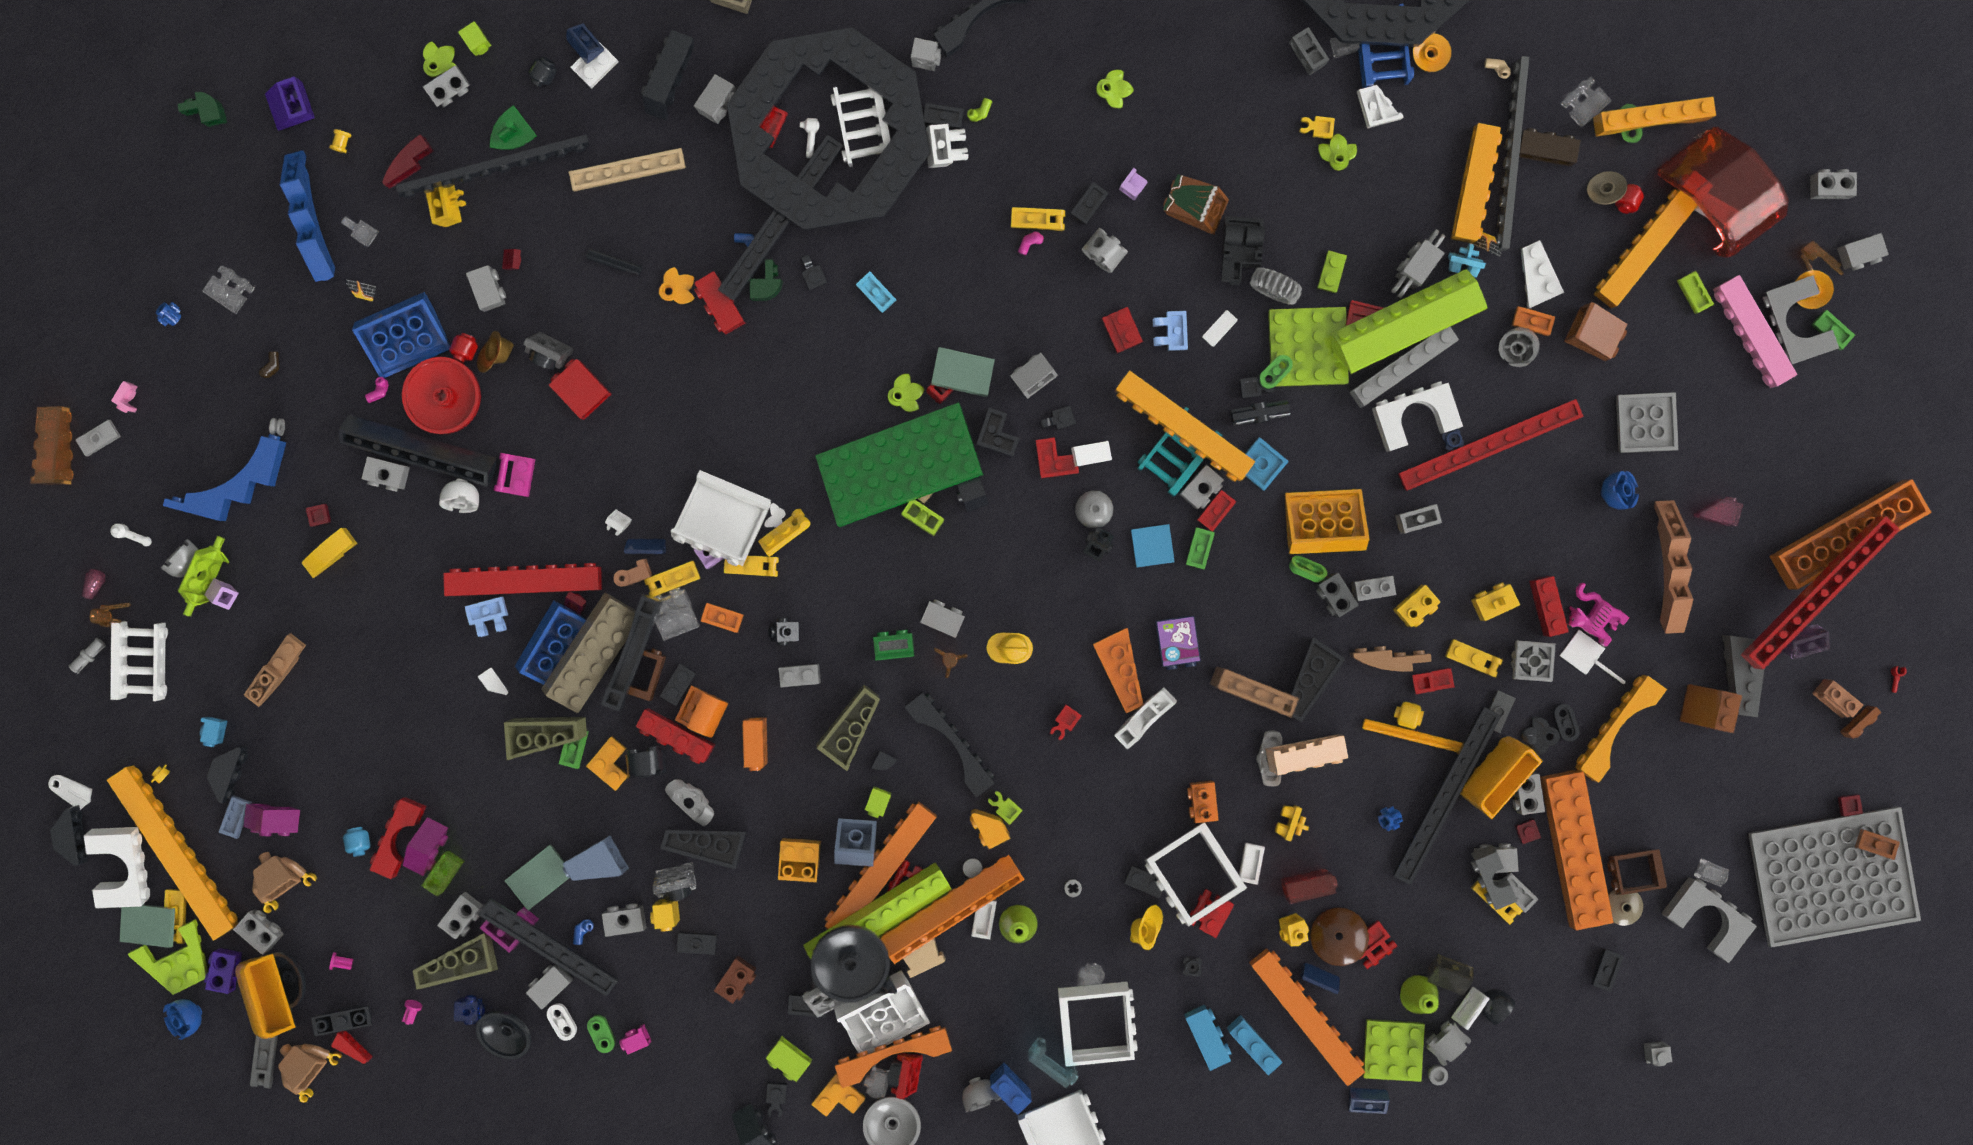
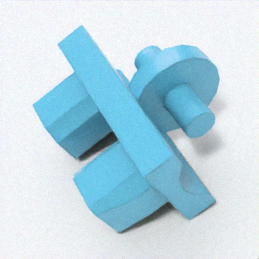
M1470 243L1467 248L1460 247L1459 253L1465 255L1452 252L1448 254V259L1450 260L1449 271L1459 273L1462 264L1468 265L1467 269L1473 277H1477L1480 269H1484L1486 263L1481 259L1471 257H1478L1479 251L1473 250L1474 244Z

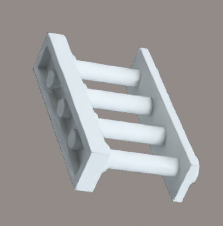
M837 87L833 88L834 94H831L833 106L837 105L845 150L842 151L843 160L848 162L849 167H853L852 159L880 154L891 141L888 124L882 121V118L885 116L883 99L870 88L839 95ZM866 97L875 98L876 105L872 106V108L842 113L841 102ZM869 116L878 117L879 124L876 127L846 132L844 121ZM877 134L882 136L883 143H880V146L854 151L849 149L848 140Z
M127 621L111 623V700L127 698L128 693L153 694V701L165 699L167 694V686L165 685V639L168 635L166 623L154 624V629L129 628ZM127 637H154V648L128 647ZM127 656H154L153 667L128 666ZM127 675H153V686H129L127 684Z

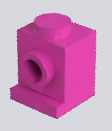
M644 1024L640 1025L637 1029L638 1031L632 1029L626 1032V1036L619 1040L622 1050H626L627 1055L649 1046L652 1040Z

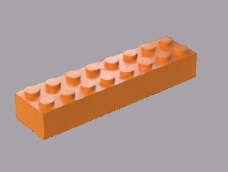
M1913 479L1901 480L1772 554L1770 558L1787 588L1798 590L1812 582L1875 517L1887 516L1902 530L1932 512Z
M1572 770L1541 776V787L1569 927L1574 930H1581L1612 924L1614 922L1584 772Z

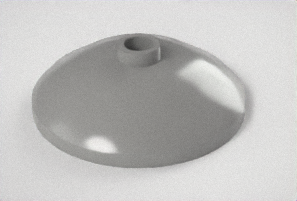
M896 1097L879 1099L869 1107L863 1120V1132L869 1145H914L920 1134L921 1122L919 1114L915 1107L905 1099ZM893 1119L896 1121V1124L891 1125L889 1121Z

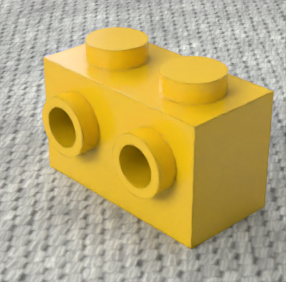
M1421 585L1393 610L1407 627L1414 626L1416 628L1424 621V616L1433 614L1439 608L1437 605L1441 602L1426 585Z
M659 899L652 906L653 912L650 913V919L655 929L670 931L680 921L678 901Z

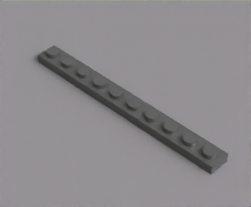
M1521 56L1513 66L1515 81L1511 85L1513 100L1509 104L1511 119L1507 123L1509 138L1505 142L1507 157L1504 158L1503 169H1505V176L1502 177L1501 188L1504 189L1503 195H1501L1499 200V207H1502L1501 215L1499 214L1497 219V226H1500L1499 234L1497 233L1496 241L1500 251L1510 249L1529 57Z

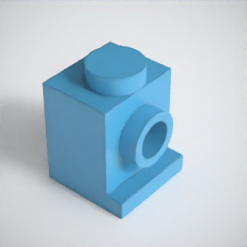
M213 717L201 718V722H204L200 729V741L203 742V745L215 747L216 744L223 743L227 721Z

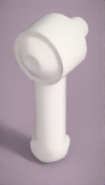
M807 118L805 121L800 122V127L808 132L806 158L808 159L814 154L815 133L819 129L817 118Z
M114 524L111 527V534L115 538L126 537L141 543L143 546H149L152 543L151 538L129 531L125 524Z

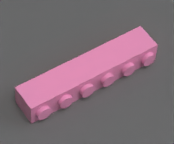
M1735 276L1714 288L1715 299L1722 304L1725 316L1731 320L1735 333L1744 342V349L1751 354L1754 366L1761 371L1764 383L1773 388L1798 375L1741 276Z

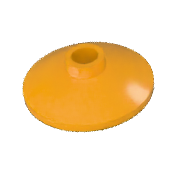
M1434 33L1419 47H1413V59L1416 65L1424 71H1439L1450 61V44L1439 34ZM1427 52H1432L1433 57H1429Z
M1807 271L1795 280L1796 282L1813 275L1820 293L1798 301L1797 303L1807 309H1817L1826 305L1832 298L1834 292L1833 282L1827 274L1821 271Z

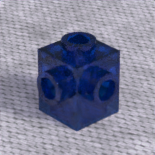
M467 995L454 1002V1021H464V1024L467 1025L476 1024L485 1014V1004H482V998H476L475 995Z

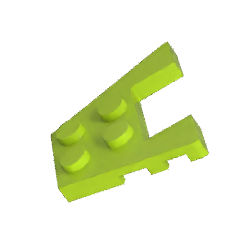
M196 919L178 928L187 946L159 960H155L147 945H142L128 953L131 959L173 995L204 980L208 972L205 954L202 953L200 944L201 936L198 935L197 931L198 923Z

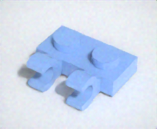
M1186 311L1166 312V317L1152 319L1153 327L1167 326V337L1153 338V346L1167 345L1168 351L1188 350Z
M504 597L465 606L469 625L476 626L478 637L489 635L484 622L493 619L497 632L507 630L503 619L504 616H508Z

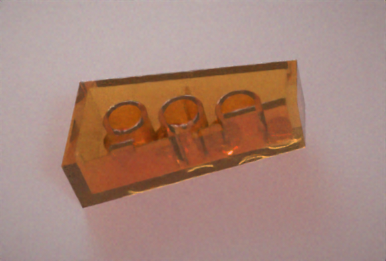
M61 406L37 407L35 432L39 434V437L34 441L37 459L32 460V468H36L35 477H31V484H71L73 479V471L71 469L73 454L70 450V442L72 440L70 422L72 416L69 408Z

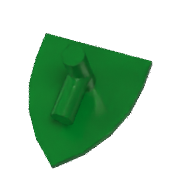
M514 105L506 110L494 125L490 139V148L500 150L515 149L537 137Z

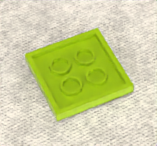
M1366 1019L1363 1061L1365 1073L1363 1078L1421 1082L1425 1024L1420 1022Z

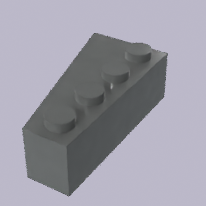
M1722 635V642H1724L1725 651H1723L1724 659H1726L1727 667L1726 678H1728L1729 685L1727 689L1730 693L1742 695L1738 715L1758 717L1764 669L1753 668L1741 656L1756 639Z

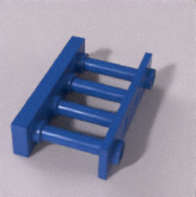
M1357 44L1362 89L1373 86L1376 80L1403 77L1404 85H1408L1412 78H1414V68L1410 65L1408 46H1400V51L1373 53L1370 52L1369 44ZM1401 58L1402 70L1372 71V63L1374 61Z

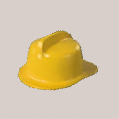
M997 633L987 643L988 655L995 662L1024 663L1030 658L1033 651L1030 639L1024 634Z
M1151 905L1147 908L1143 917L1136 919L1131 925L1130 941L1140 944L1145 950H1150L1154 946L1162 926L1163 914L1159 906Z

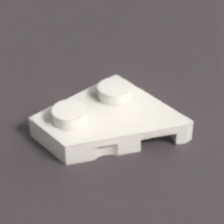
M1377 85L1357 91L1367 128L1404 118L1401 112L1398 113L1391 105L1393 103L1388 97L1383 95L1382 90Z

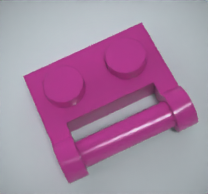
M500 453L499 459H501L497 485H494L493 491L529 497L535 459ZM514 461L510 486L504 487L508 462Z

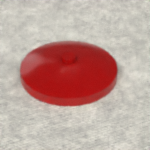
M434 357L420 362L409 372L403 384L402 402L406 414L419 428L434 434H451L465 428L474 419L480 406L481 391L476 376L466 365L452 358Z

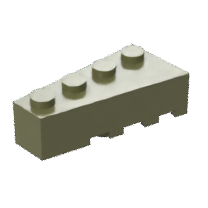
M863 685L816 744L818 750L846 771L849 769L859 743L878 705L879 696Z
M586 717L513 718L504 722L507 760L574 742L587 736Z
M483 933L473 940L413 970L416 989L498 970L492 938Z

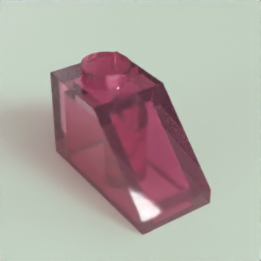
M1725 497V499L1716 500L1694 513V517L1730 527L1738 526L1743 504L1738 503L1736 498Z

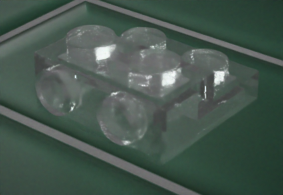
M675 588L669 591L670 595L665 597L657 595L654 597L663 601L655 622L663 641L700 626L685 589Z

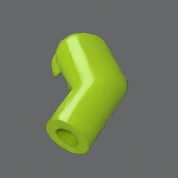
M983 98L980 108L969 109L967 112L969 120L977 122L985 119L992 101Z

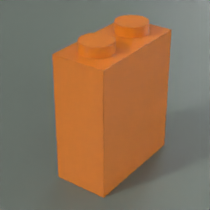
M747 718L743 720L744 768L749 767V771H759L768 764L767 718Z

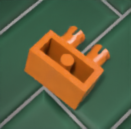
M1215 782L1190 783V788H1187L1188 800L1191 799L1192 807H1189L1190 819L1193 818L1195 823L1219 821Z

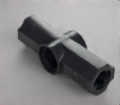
M1288 399L1271 403L1261 402L1252 404L1249 407L1230 410L1231 422L1233 426L1249 423L1258 424L1268 422L1270 419L1290 416Z

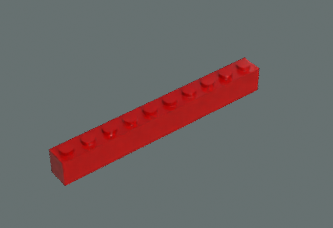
M1887 516L1875 517L1757 637L1741 656L1753 668L1764 669L1900 529Z

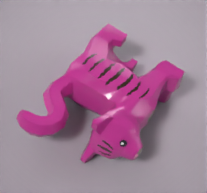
M1580 583L1576 588L1577 597L1583 601L1594 600L1595 604L1587 616L1580 608L1575 609L1570 606L1571 613L1568 625L1572 628L1581 627L1586 633L1598 637V642L1602 646L1607 647L1612 639L1604 630L1606 624L1609 623V627L1616 631L1618 620L1620 624L1624 625L1629 617L1621 610L1612 607L1599 594L1595 592L1585 594L1583 590L1586 584Z

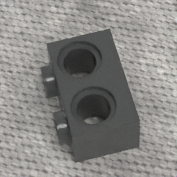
M1309 27L1293 36L1290 40L1291 48L1309 75L1324 67L1329 61V58Z
M1334 573L1324 579L1323 582L1316 584L1318 588L1316 592L1322 600H1326L1328 604L1326 608L1331 616L1341 617L1359 606L1339 573ZM1330 582L1335 586V590L1332 593H1328L1326 590V586ZM1339 599H1343L1345 602V606L1341 610L1336 606V602Z

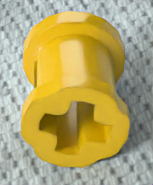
M334 129L335 136L329 148L337 152L347 153L346 145L348 138H351V134Z

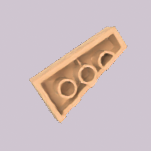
M1341 734L1265 749L1269 771L1276 775H1283L1292 771H1303L1308 767L1318 768L1330 762L1331 764H1338L1343 762L1342 759L1348 758L1345 738Z

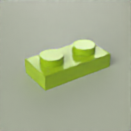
M1327 251L1317 289L1337 293L1347 255Z

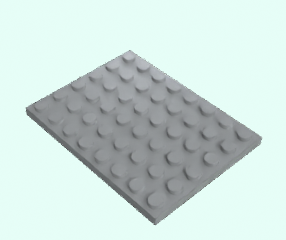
M1897 806L1863 812V814L1841 816L1748 833L1769 947L1921 921L1901 807ZM1860 829L1899 841L1900 844L1895 860L1856 848L1855 844Z

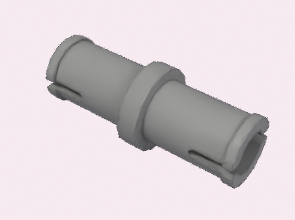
M95 638L86 649L80 651V655L68 665L69 668L79 674L89 662L95 660L94 657L106 647V644L101 639Z

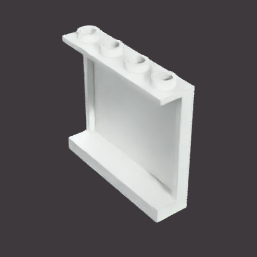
M700 470L695 486L676 526L671 530V536L679 543L684 544L686 542L691 544V547L698 551H702V549L708 551L712 557L727 559V562L731 565L743 566L771 506V500Z
M1081 1089L1018 1116V1122L1028 1145H1104L1103 1141L1106 1140L1102 1129L1098 1130L1096 1126L1098 1119L1095 1112H1090L1088 1107L1091 1105L1087 1094L1083 1095Z

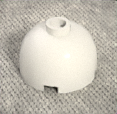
M459 478L443 487L439 505L449 511H453V508L460 509V513L474 512L479 505V493L471 483Z

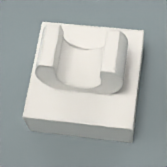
M615 510L605 521L608 524L607 530L614 528L617 530L615 535L618 536L630 525L632 519Z

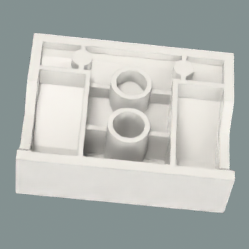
M902 970L890 976L897 989L896 994L875 993L865 1000L844 1003L834 1009L837 1021L841 1022L847 1030L851 1042L858 1053L865 1050L871 1053L875 1051V1047L883 1044L887 1046L893 1043V1041L930 1023Z

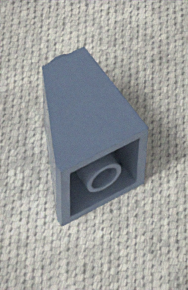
M611 836L606 837L563 863V871L572 881L620 876L629 869Z

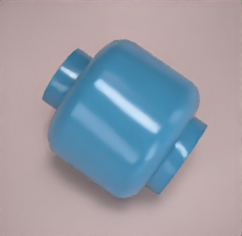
M362 827L348 829L347 833L343 836L345 852L353 853V857L365 855V851L371 847L369 833L363 830Z

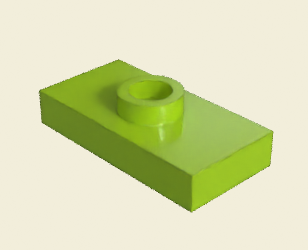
M1696 271L1677 280L1695 314L1714 305Z

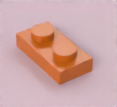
M1518 306L1516 307L1511 326L1528 328L1535 333L1549 336L1555 316Z
M706 603L701 621L738 633L744 614Z

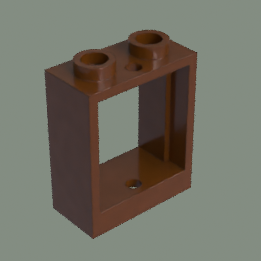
M651 648V651L645 649L643 656L657 660L648 690L631 685L628 693L648 701L653 700L666 656L662 655V651Z
M1660 849L1608 856L1607 866L1609 872H1612L1613 877L1611 886L1616 895L1667 888ZM1647 856L1653 884L1623 888L1618 860Z

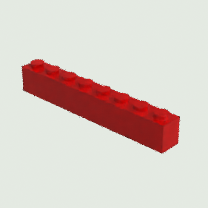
M585 563L584 567L577 568L576 564H565V568H557V565H545L546 569H538V565L526 566V570H519V566L507 567V571H500V567H488V571L482 572L481 568H469V572H461V569H449L450 573H443L444 596L602 590L601 567H596V563Z

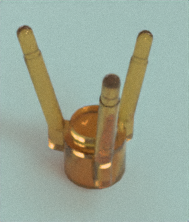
M1814 240L1801 249L1803 255L1800 257L1805 262L1809 271H1812L1813 268L1808 259L1813 261L1820 256L1836 272L1843 275V271L1839 269L1841 264L1824 251Z
M131 604L101 605L100 609H92L90 621L93 624H100V626L111 628V623L109 622L121 623V620L112 618L111 612H108V610L129 607Z
M938 648L934 649L935 652L943 656V664L947 667L946 678H949L951 668L956 666L958 660L968 656L967 654L956 655L953 652L945 653Z

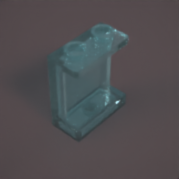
M1039 1036L1028 1051L1029 1061L1065 1088L1069 1084L1073 1085L1078 1078L1077 1065L1064 1069L1044 1054L1047 1050L1046 1041Z

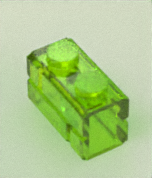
M450 851L443 853L422 886L434 895L439 896L445 891L465 861Z

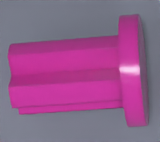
M333 952L329 970H333L334 967L351 970L353 959L339 957L337 953Z
M407 1000L404 1004L406 1010L402 1022L409 1025V1023L413 1024L417 1011L422 1009V1004L415 1000Z

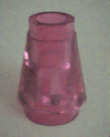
M91 569L89 573H86L82 596L87 599H93L106 581V575L95 569Z

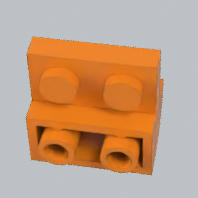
M691 686L675 721L687 726L686 728L712 738L728 703L695 686Z

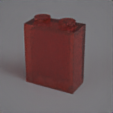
M1326 869L1281 879L1284 896L1290 904L1335 894V888L1338 887L1336 877Z

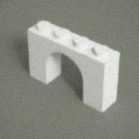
M1442 381L1431 384V389L1424 391L1422 387L1412 391L1413 395L1406 397L1404 393L1394 397L1395 401L1388 403L1387 400L1376 403L1377 407L1372 408L1386 452L1408 445L1401 424V418L1405 408L1412 403H1421L1431 409L1440 434L1463 427L1449 383L1442 384Z
M138 827L91 829L84 835L86 854H113L120 857L128 868L127 880L121 882H100L92 890L95 908L142 906L150 897V889L147 887L146 880L148 874L144 868L145 855L141 849L142 836L139 834Z

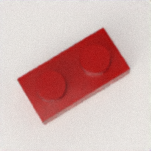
M1220 490L1197 521L1213 532L1236 501Z

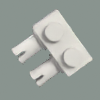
M948 124L929 125L925 128L930 153L927 157L928 168L947 167L953 161L968 160V154H965L968 152L967 148L951 149L950 143L952 141H965L966 135H963L965 133L964 128L949 130Z

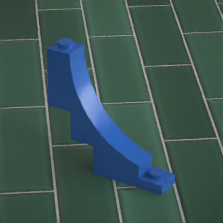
M302 150L284 156L280 186L290 204L288 215L298 233L296 244L315 282L327 281L334 277L335 265L317 220L309 174L305 168L306 155Z
M271 434L268 437L261 436L250 461L232 479L207 491L186 493L185 499L173 496L172 499H164L163 506L218 521H226L231 500L250 504L256 483L275 487L286 442L280 441L281 437Z

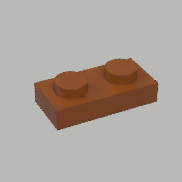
M1867 706L1840 732L1847 738L1854 739L1859 737L1864 732L1863 729L1866 726L1873 724L1878 719L1877 716L1881 711L1877 707Z
M1860 829L1855 847L1895 860L1900 842Z

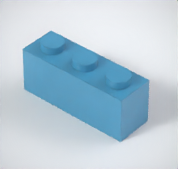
M1205 1005L1185 1013L1184 1016L1209 1070L1211 1071L1230 1062L1231 1060L1228 1055L1232 1053L1227 1043L1223 1045L1221 1038L1224 1036L1220 1027L1214 1026L1213 1020H1215L1211 1008L1207 1010Z
M1241 1015L1227 1027L1229 1033L1268 1076L1283 1063L1279 1056Z

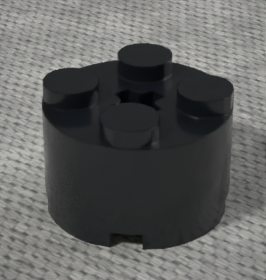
M649 747L646 752H642L639 749L627 751L628 755H625L628 779H634L633 775L638 778L658 776L660 771L662 774H667L664 750H661V747Z

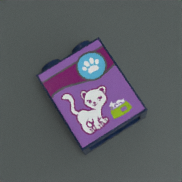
M1193 615L1155 621L1162 667H1166V670L1177 669V665L1185 664V667L1197 666L1196 662H1201L1195 617Z

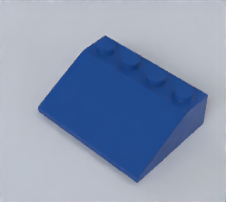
M425 292L354 322L352 329L379 377L383 378L448 351L450 348V343L438 316Z
M553 600L517 661L515 668L519 673L544 685L587 618Z

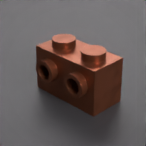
M737 956L714 991L732 1004L736 999L740 1001L746 992L743 990L747 983L751 985L757 976L754 974L757 968Z

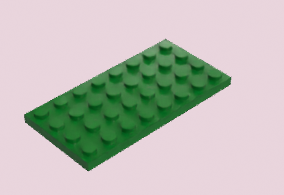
M959 403L815 455L838 527L983 475Z

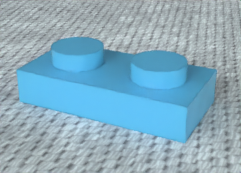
M870 271L856 284L881 313L896 301Z

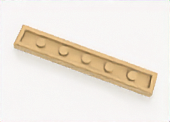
M682 148L569 171L572 190L579 191L686 168Z

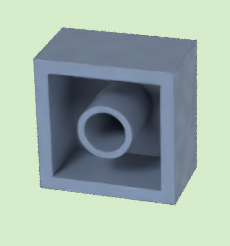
M838 819L835 864L873 866L877 821Z

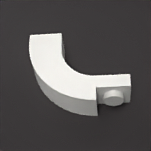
M1163 687L1159 692L1151 696L1143 706L1139 707L1114 736L1129 749L1160 716L1175 705L1177 700Z

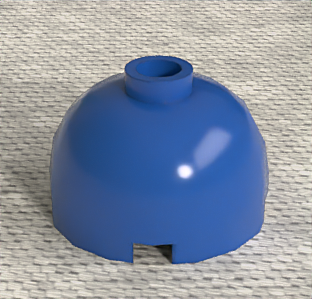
M1628 471L1612 473L1603 482L1601 496L1608 506L1617 510L1633 508L1639 498V493L1635 494V488L1638 487L1637 482Z
M179 999L165 1005L163 1013L167 1011V1017L164 1018L168 1030L174 1037L179 1035L180 1040L194 1034L201 1025L202 1010L200 1006L191 1000Z

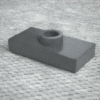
M1498 690L1488 709L1501 715L1494 731L1501 733L1516 698Z

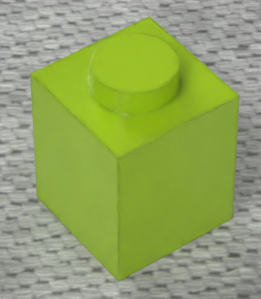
M472 22L458 32L475 56L484 54L492 46L475 22Z
M874 786L865 808L868 811V815L879 818V815L883 817L892 793Z

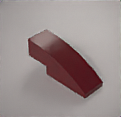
M422 135L417 136L399 152L383 178L382 183L386 187L392 188L422 168L418 161L433 152L426 138Z

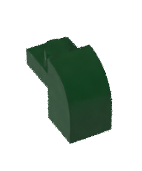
M194 92L196 99H186L184 103L177 104L179 112L186 116L199 113L201 123L208 127L227 123L222 104L206 93Z
M765 260V279H750V299L752 301H767L776 297L780 292L783 281L775 279V276H778V265H775L774 260Z

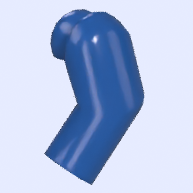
M735 233L734 242L745 243L748 247L755 237L753 234Z
M583 920L575 926L573 944H583V935L594 928L591 920Z

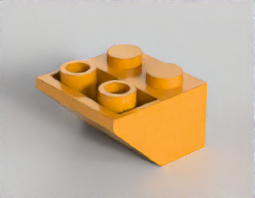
M978 809L971 810L972 816H970V821L974 829H979V838L983 846L987 845L991 849L1010 839L1009 832L1000 816Z
M783 838L780 843L778 880L817 882L821 841Z

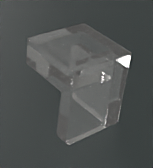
M1336 37L1330 39L1334 58L1355 53L1360 48L1359 44L1341 43Z

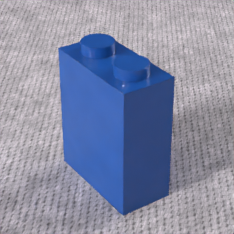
M1004 1062L990 1075V1087L1017 1115L1032 1102L1031 1089Z

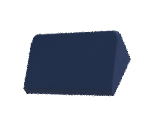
M584 23L567 29V41L586 64L590 63L604 51L603 46Z
M628 539L624 553L665 554L666 541L665 539Z
M1304 963L1300 972V977L1303 980L1338 994L1340 984L1338 976L1309 963Z
M1350 1088L1348 1111L1387 1114L1390 1101L1388 1091L1382 1089Z

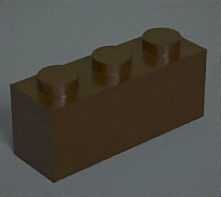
M1527 128L1521 134L1519 157L1571 167L1577 163L1581 140H1577L1571 135L1561 137L1556 136L1554 132L1539 133L1536 129Z

